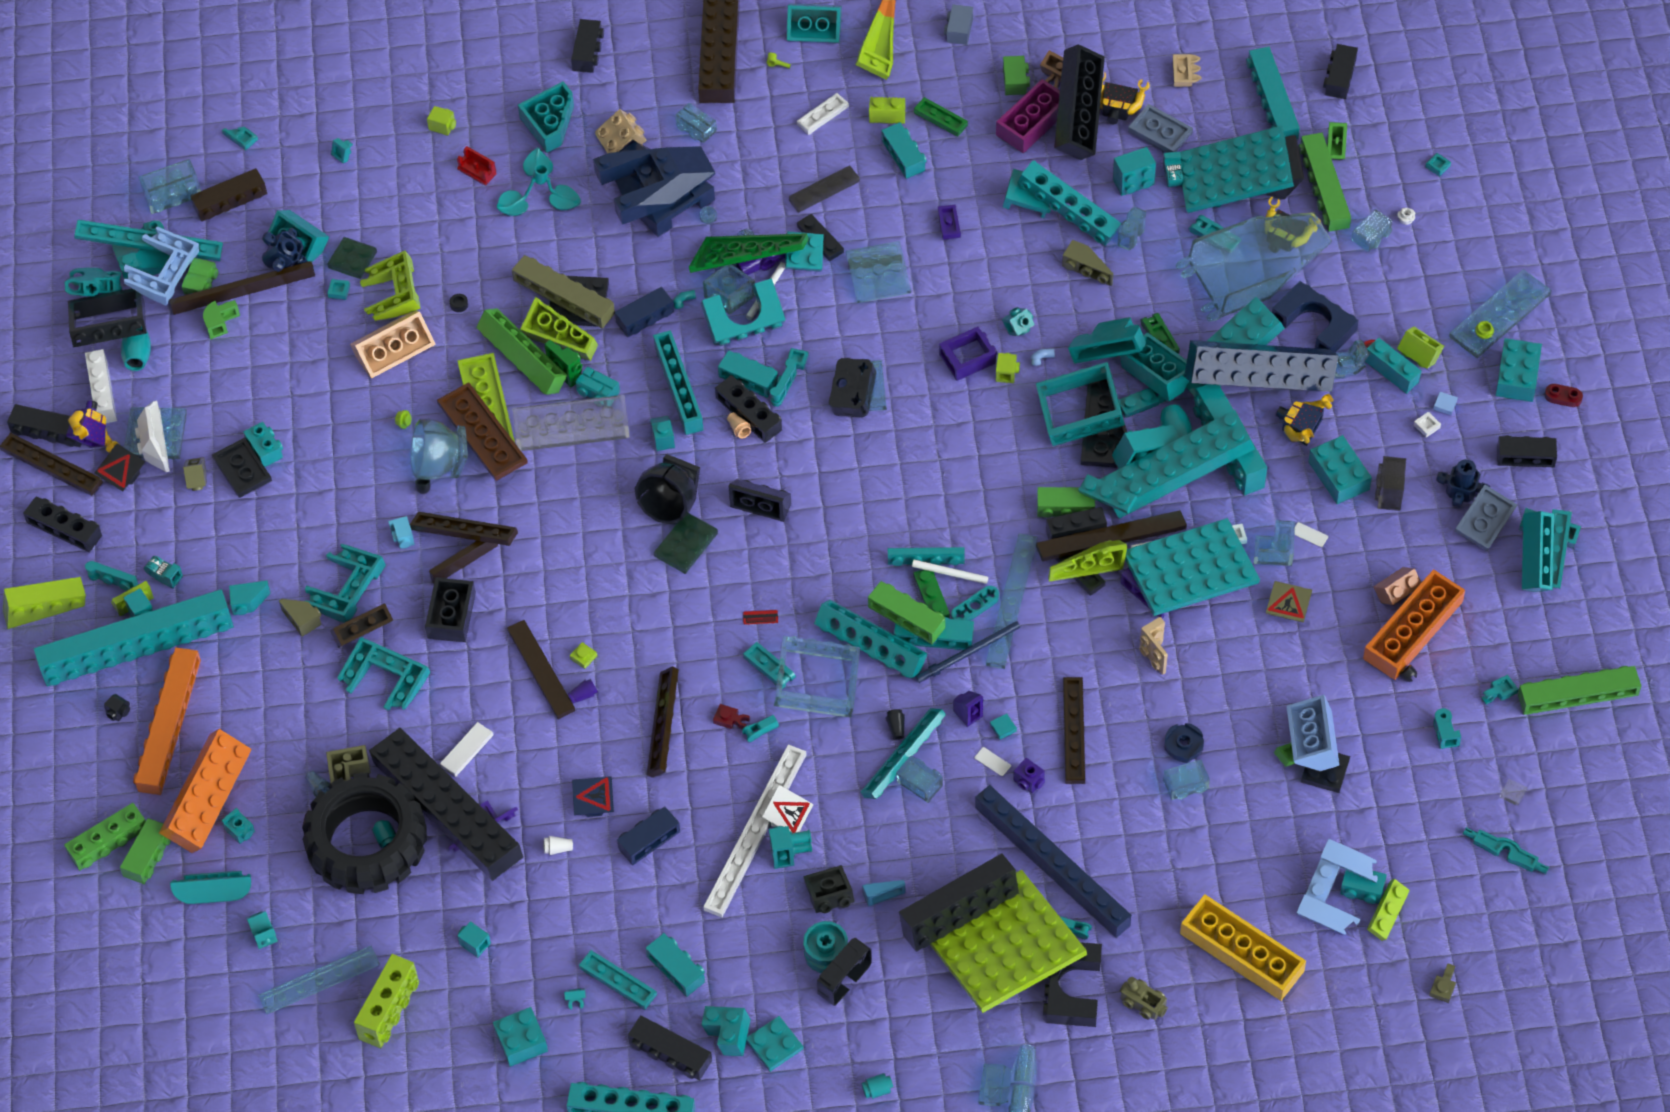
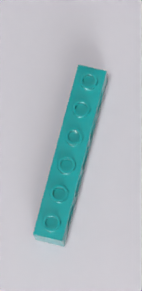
M1034 160L1024 170L1018 180V184L1024 190L1029 191L1038 200L1048 204L1053 211L1060 213L1067 221L1078 226L1082 232L1089 234L1096 242L1104 246L1109 243L1121 225V222Z
M832 600L821 604L814 622L822 631L835 635L840 641H846L854 649L864 651L870 658L882 661L885 666L900 671L903 676L913 678L920 674L928 654Z
M585 1082L571 1083L567 1101L568 1112H669L668 1109L671 1107L677 1108L674 1112H695V1100L687 1095L671 1096L665 1092L656 1094L650 1093L647 1090L632 1091L625 1087H619L618 1089L609 1088L603 1084L593 1086ZM588 1097H595L593 1101H586ZM610 1099L616 1100L613 1104L606 1103ZM630 1102H635V1103H636L635 1106H632V1107L627 1106V1104L630 1103ZM649 1105H656V1106H657V1107L654 1108V1109H648V1108H647Z

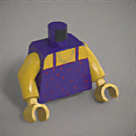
M87 401L86 408L76 409L68 419L70 425L66 437L90 448L106 446V451L110 453L118 442L112 441L107 433L106 417L96 412L98 403Z

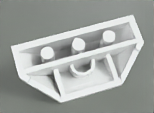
M156 400L147 405L137 419L138 427L135 428L137 439H140L141 442L137 443L139 454H143L146 462L165 472H170L161 413Z

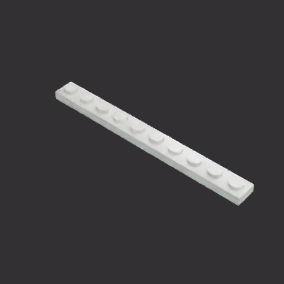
M788 745L711 891L703 907L704 911L721 918L723 917L771 824L763 819L762 816L778 785L789 790L806 757V751Z

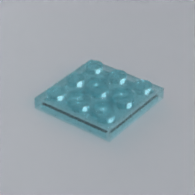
M900 241L846 250L857 303L911 293Z
M131 407L124 448L139 458H144L143 454H139L137 443L141 442L136 437L135 428L138 427L137 419L145 407ZM159 408L168 459H180L187 410L186 408Z

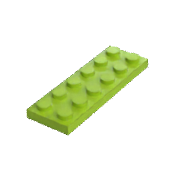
M494 353L457 360L462 384L465 385L468 382L471 384L515 442Z

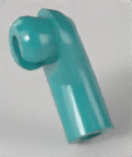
M695 290L679 293L673 299L674 308H683V301L696 299Z

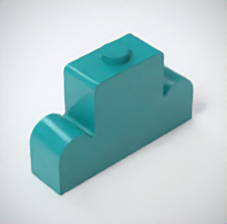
M1131 317L1098 323L1092 334H1082L1074 338L1068 350L1074 364L1141 352L1146 341L1140 326L1133 325Z

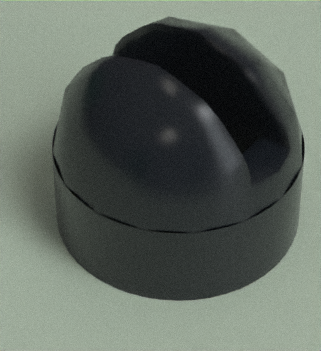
M428 478L417 479L415 481L416 490L421 494L429 492L431 487L430 480Z
M1409 665L1400 676L1405 681L1412 682L1411 677L1417 678V671L1412 665Z

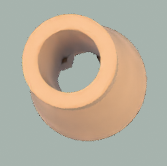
M735 412L728 415L727 421L730 423L735 436L742 439L749 436L751 433L750 423L739 417Z

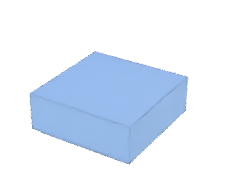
M1440 392L1433 410L1452 415L1458 397Z

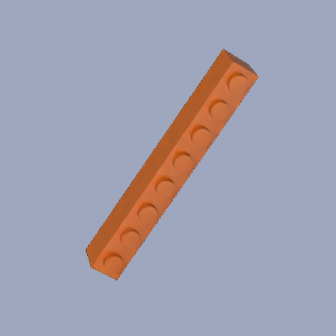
M175 647L174 653L170 655L169 670L164 674L165 683L159 691L160 700L154 707V720L149 724V736L144 741V753L139 757V770L135 772L133 783L136 785L138 792L162 794L201 662L198 650Z

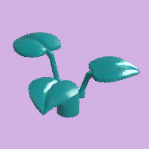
M537 147L527 156L523 163L525 174L533 176L525 195L522 197L519 192L514 190L506 191L499 197L496 207L500 212L510 216H518L525 213L528 209V203L525 199L534 183L542 185L547 182L552 193L549 197V202L558 210H568L579 206L581 199L572 188L566 185H557L555 190H553L550 178L548 177L553 170V163Z

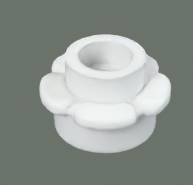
M1402 208L1398 212L1399 221L1405 225L1411 224L1415 220V211L1410 208Z

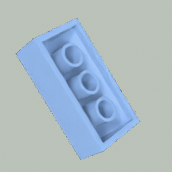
M1325 695L1288 705L1287 713L1294 763L1318 771L1339 766L1332 710Z

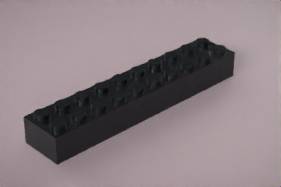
M398 728L369 750L373 763L387 777L395 779L396 786L399 783L405 785L414 794L416 802L420 803L422 812L491 881L495 880L523 858L519 843L403 729Z

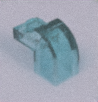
M1356 340L1347 352L1336 353L1338 361L1334 379L1348 378L1358 374L1366 367L1364 361L1370 354L1362 340Z

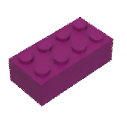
M1040 80L996 121V136L1020 152L1025 153L1057 122L1060 90L1045 80Z

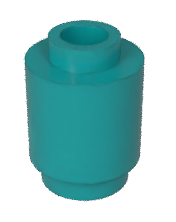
M380 820L372 828V832L381 848H385L396 835L389 821Z
M885 1073L867 1078L865 1082L861 1083L866 1099L870 1097L874 1099L891 1093L890 1088H893L890 1075L886 1076Z

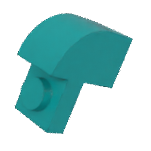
M265 910L246 917L259 949L278 942L274 928Z

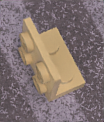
M1159 617L1141 628L1139 650L1144 657H1148L1152 667L1163 675L1166 673L1168 654L1161 647L1165 621Z

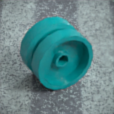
M831 921L818 922L808 928L804 935L803 947L806 963L812 970L822 973L848 944L845 930L840 925Z

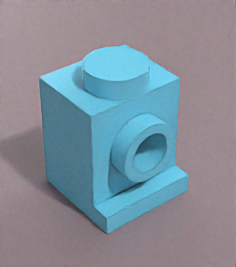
M407 516L388 521L393 540L398 542L400 548H408L411 545H415Z

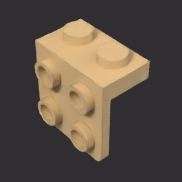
M619 109L595 131V135L607 153L619 152L632 139L640 144L647 141L643 135L644 130L635 123L636 118L631 113L627 114Z

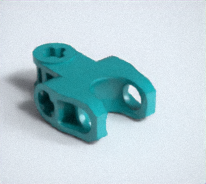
M89 267L75 268L70 271V278L65 280V292L70 295L95 296L98 293L122 290L120 284L121 272L103 271L101 268ZM75 273H80V274H82L83 276L74 277V274H75ZM69 283H72L75 286H79V289H70Z

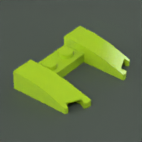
M406 250L365 268L364 271L369 274V277L360 281L362 287L393 280L395 295L364 309L368 315L371 313L374 315L372 318L375 321L398 317L421 309L419 296L415 292L412 272H414L412 258Z

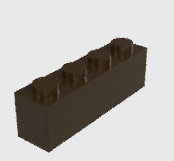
M257 168L195 193L190 197L193 207L202 222L254 199L261 198L267 194L265 182Z

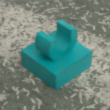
M337 138L333 140L331 155L342 163L348 162L349 154L352 153L350 147L353 144L348 140L343 142Z
M585 988L564 991L565 1000H569V1009H573L572 1003L574 1001L580 1002V1008L584 1007L582 998H586Z

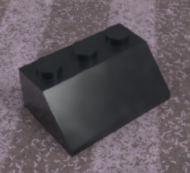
M1295 135L1285 137L1294 187L1266 193V195L1285 199L1304 180Z
M736 479L729 484L731 508L782 522L785 521L791 506V493L785 490H776L766 485L754 484L748 480Z

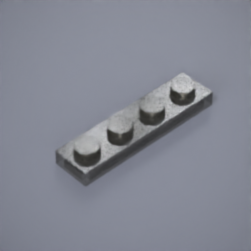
M849 165L790 195L789 202L799 213L860 182L859 176Z

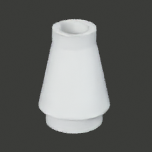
M554 836L544 838V854H549L550 856L572 851L573 841L572 839Z

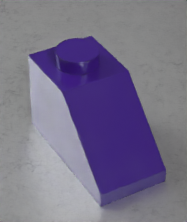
M971 691L959 694L953 701V711L967 727L983 717V696Z

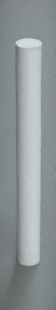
M780 262L770 277L774 285L785 269V263ZM757 299L745 316L748 320H752L759 310Z
M913 559L912 567L984 584L988 582V576Z

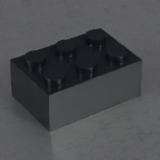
M435 578L425 624L428 639L466 642L476 595L474 581Z

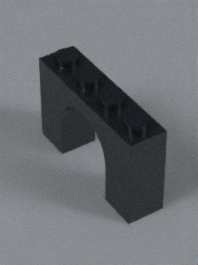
M1080 942L1087 950V955L1047 977L1050 978L1049 985L1045 984L1044 997H1048V1003H1044L1043 1015L1047 1016V1023L1096 1027L1098 1000L1074 998L1067 995L1060 988L1059 980L1065 973L1072 970L1100 971L1102 944Z

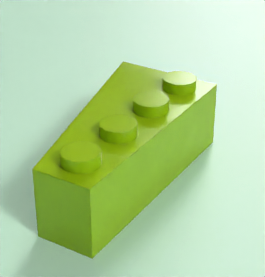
M535 297L520 330L532 340L543 344L551 340L555 344H559L563 350L569 347L573 352L576 351L581 358L591 361L598 347L594 337Z
M81 577L5 588L3 614L7 629L84 607L86 594Z

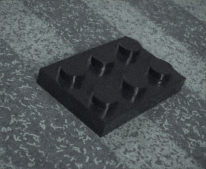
M246 438L212 454L213 460L238 498L272 481L270 474Z

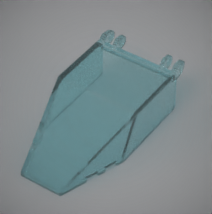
M1314 212L1291 214V216H1281V214L1274 215V217L1256 216L1194 239L1189 255L1178 261L1176 267L1177 269H1182L1189 264L1191 265L1190 268L1181 272V276L1185 278L1196 273L1212 301L1203 305L1201 308L1202 312L1211 311L1215 307L1217 309L1207 315V320L1211 322L1242 310L1255 297L1261 302L1271 299L1330 245L1332 240Z

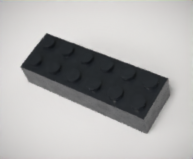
M1078 44L1064 50L1054 148L1079 160H1083L1096 153L1105 56Z
M1001 853L899 911L903 936L917 952L922 948L928 947L934 941L944 938L955 929L963 927L969 921L979 918L983 913L996 908L1006 900L1014 898L1019 894L1015 868Z

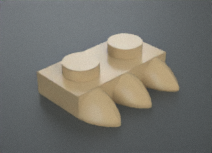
M1173 54L1174 87H1192V83L1202 79L1201 76L1194 74L1201 69L1200 66L1195 65L1201 59L1200 57L1193 54Z

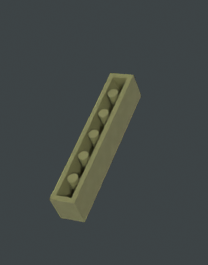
M524 255L512 268L513 281L601 329L615 315L614 303L609 298H604L594 290L583 287L579 282L568 279L566 275L557 273L549 266H544L535 258Z

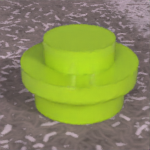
M1482 321L1477 324L1475 333L1479 338L1488 339L1493 336L1494 328L1490 322Z
M403 410L396 414L395 424L405 429L411 424L412 417L409 411Z

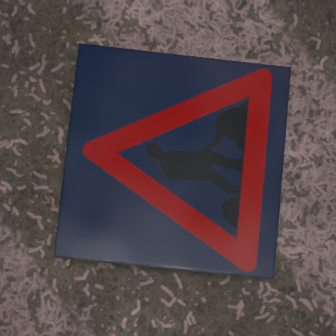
M612 776L572 780L574 816L598 817L602 816L603 813L614 812Z

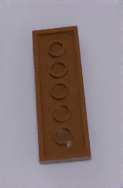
M469 382L437 399L439 407L495 481L528 463L527 458Z

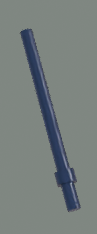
M1015 621L941 663L929 666L928 670L916 676L917 681L920 683L931 676L935 677L941 674L940 671L1021 628L1018 621Z

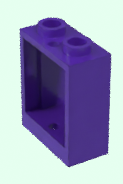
M978 326L939 343V355L956 381L996 364L997 350L994 345L989 343L987 334L982 332ZM977 340L985 354L961 364L953 350Z

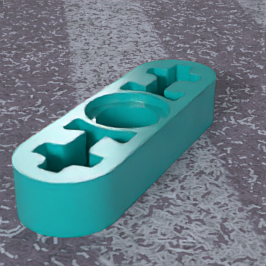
M994 586L984 587L956 606L951 612V619L973 620L998 602V589ZM977 602L980 604V608L972 609L970 604Z

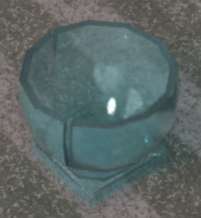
M429 418L419 419L415 425L411 444V469L413 476L424 480L438 479L451 471V478H459L468 458L465 426L458 425L456 431H452L441 421Z

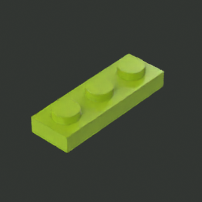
M1396 879L1390 880L1367 930L1381 941L1386 940L1410 890Z

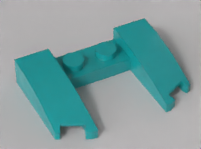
M341 544L342 552L336 556L329 552L326 557L328 560L353 571L338 596L306 586L305 592L310 594V601H305L309 602L312 607L316 606L321 614L345 623L353 618L358 610L356 607L357 602L371 580L378 579L386 564L380 555Z
M360 637L337 678L339 681L344 680L348 687L345 689L351 694L371 665L397 675L400 679L383 708L390 710L391 707H402L405 710L431 672L426 665Z

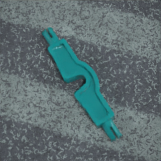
M1467 827L1463 832V835L1474 839V845L1483 848L1494 856H1498L1503 849L1509 850L1507 861L1511 864L1520 866L1530 872L1536 869L1545 875L1549 869V866L1538 862L1539 858L1522 850L1511 839L1497 838L1483 830H1479L1477 833Z

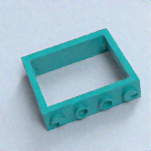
M1108 362L1036 383L1052 446L1125 425ZM1107 379L1115 410L1054 428L1046 399L1047 396Z

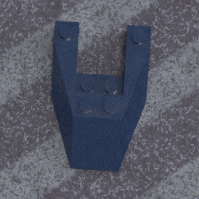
M701 146L613 152L593 159L594 171L601 185L635 173L643 187L614 198L615 212L622 225L672 207L682 196L686 197L690 194V190L697 185L699 187L715 175V171Z

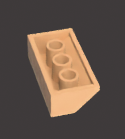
M419 311L408 313L350 344L357 360L370 378H374L436 345Z

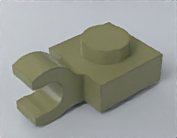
M1447 964L1443 977L1436 975L1429 996L1449 1003L1456 982L1451 981L1455 969L1454 965Z

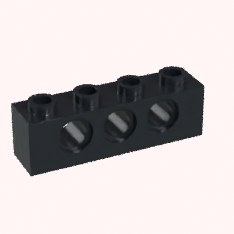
M731 375L715 387L716 399L731 413L735 412L739 417L750 423L751 431L764 443L782 431L781 417L777 413H773L765 402H761L753 391L745 388L741 380Z
M36 496L23 512L28 524L89 553L102 537L100 526L95 521H88L78 513L73 514L63 506L52 504L46 498L41 499Z

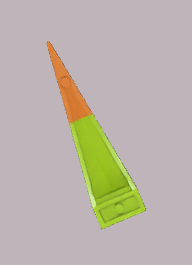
M896 0L881 1L858 51L855 64L885 80L890 76L893 65V30Z

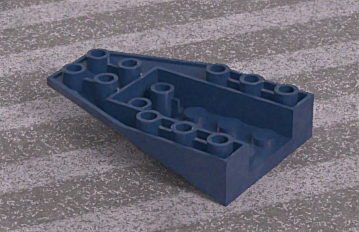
M635 141L619 152L650 148ZM635 173L615 180L621 196L643 188ZM704 182L699 187L697 185L689 191L690 194L686 197L682 196L672 207L639 219L659 237L672 228V218L692 205L696 204L702 209L715 200L714 186L708 182Z

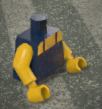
M1326 394L1321 400L1313 402L1296 401L1290 410L1280 406L1276 416L1284 420L1282 430L1291 442H1301L1307 446L1323 420V408L1331 409L1332 404L1330 402H1333L1334 399L1330 394Z

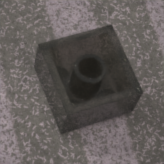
M1383 456L1382 463H1378L1374 501H1378L1377 509L1401 510L1406 458Z

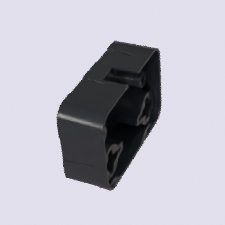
M841 358L837 361L829 397V405L834 415L846 417H865L868 415L877 374L873 363L869 359ZM840 380H847L846 386L840 388Z
M852 938L819 975L817 979V994L833 1006L837 1005L850 990L841 983L843 979L848 976L857 982L872 963L871 948L857 938Z

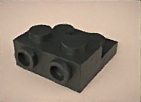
M842 865L803 876L816 913H828L831 909L839 906L846 908L855 902L853 890Z

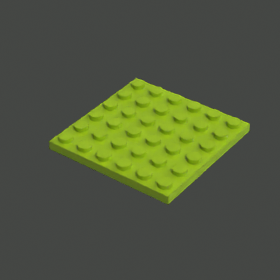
M1023 870L1016 872L1019 894L1014 898L1006 900L996 908L983 913L979 918L969 921L963 927L955 929L944 938L930 944L982 1013L1087 955V950Z

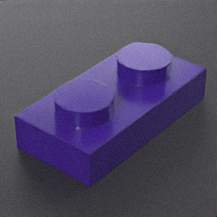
M956 204L938 206L943 240L961 238Z

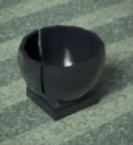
M666 454L663 457V463L656 464L641 474L634 488L638 505L646 515L657 522L673 524L681 521L689 514L696 500L700 467Z

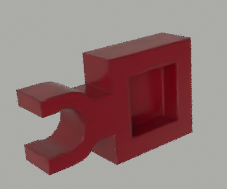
M720 704L713 718V724L732 729L733 725H737L740 729H743L747 725L741 722H750V716L745 714L738 715V709Z

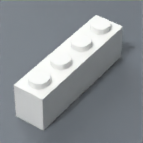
M104 350L87 352L85 357L92 400L98 403L96 412L106 417V423L115 422L117 417Z

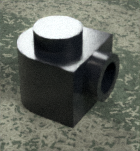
M113 694L104 703L106 716L112 721L116 720L119 722L122 717L127 716L130 712V702L117 694Z

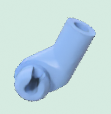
M1040 349L1030 357L1032 360L1031 364L1037 366L1041 365V359L1055 358L1054 349Z

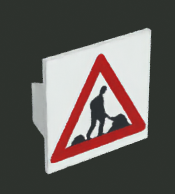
M778 785L762 818L770 822L773 827L789 826V830L792 833L800 832L813 804Z

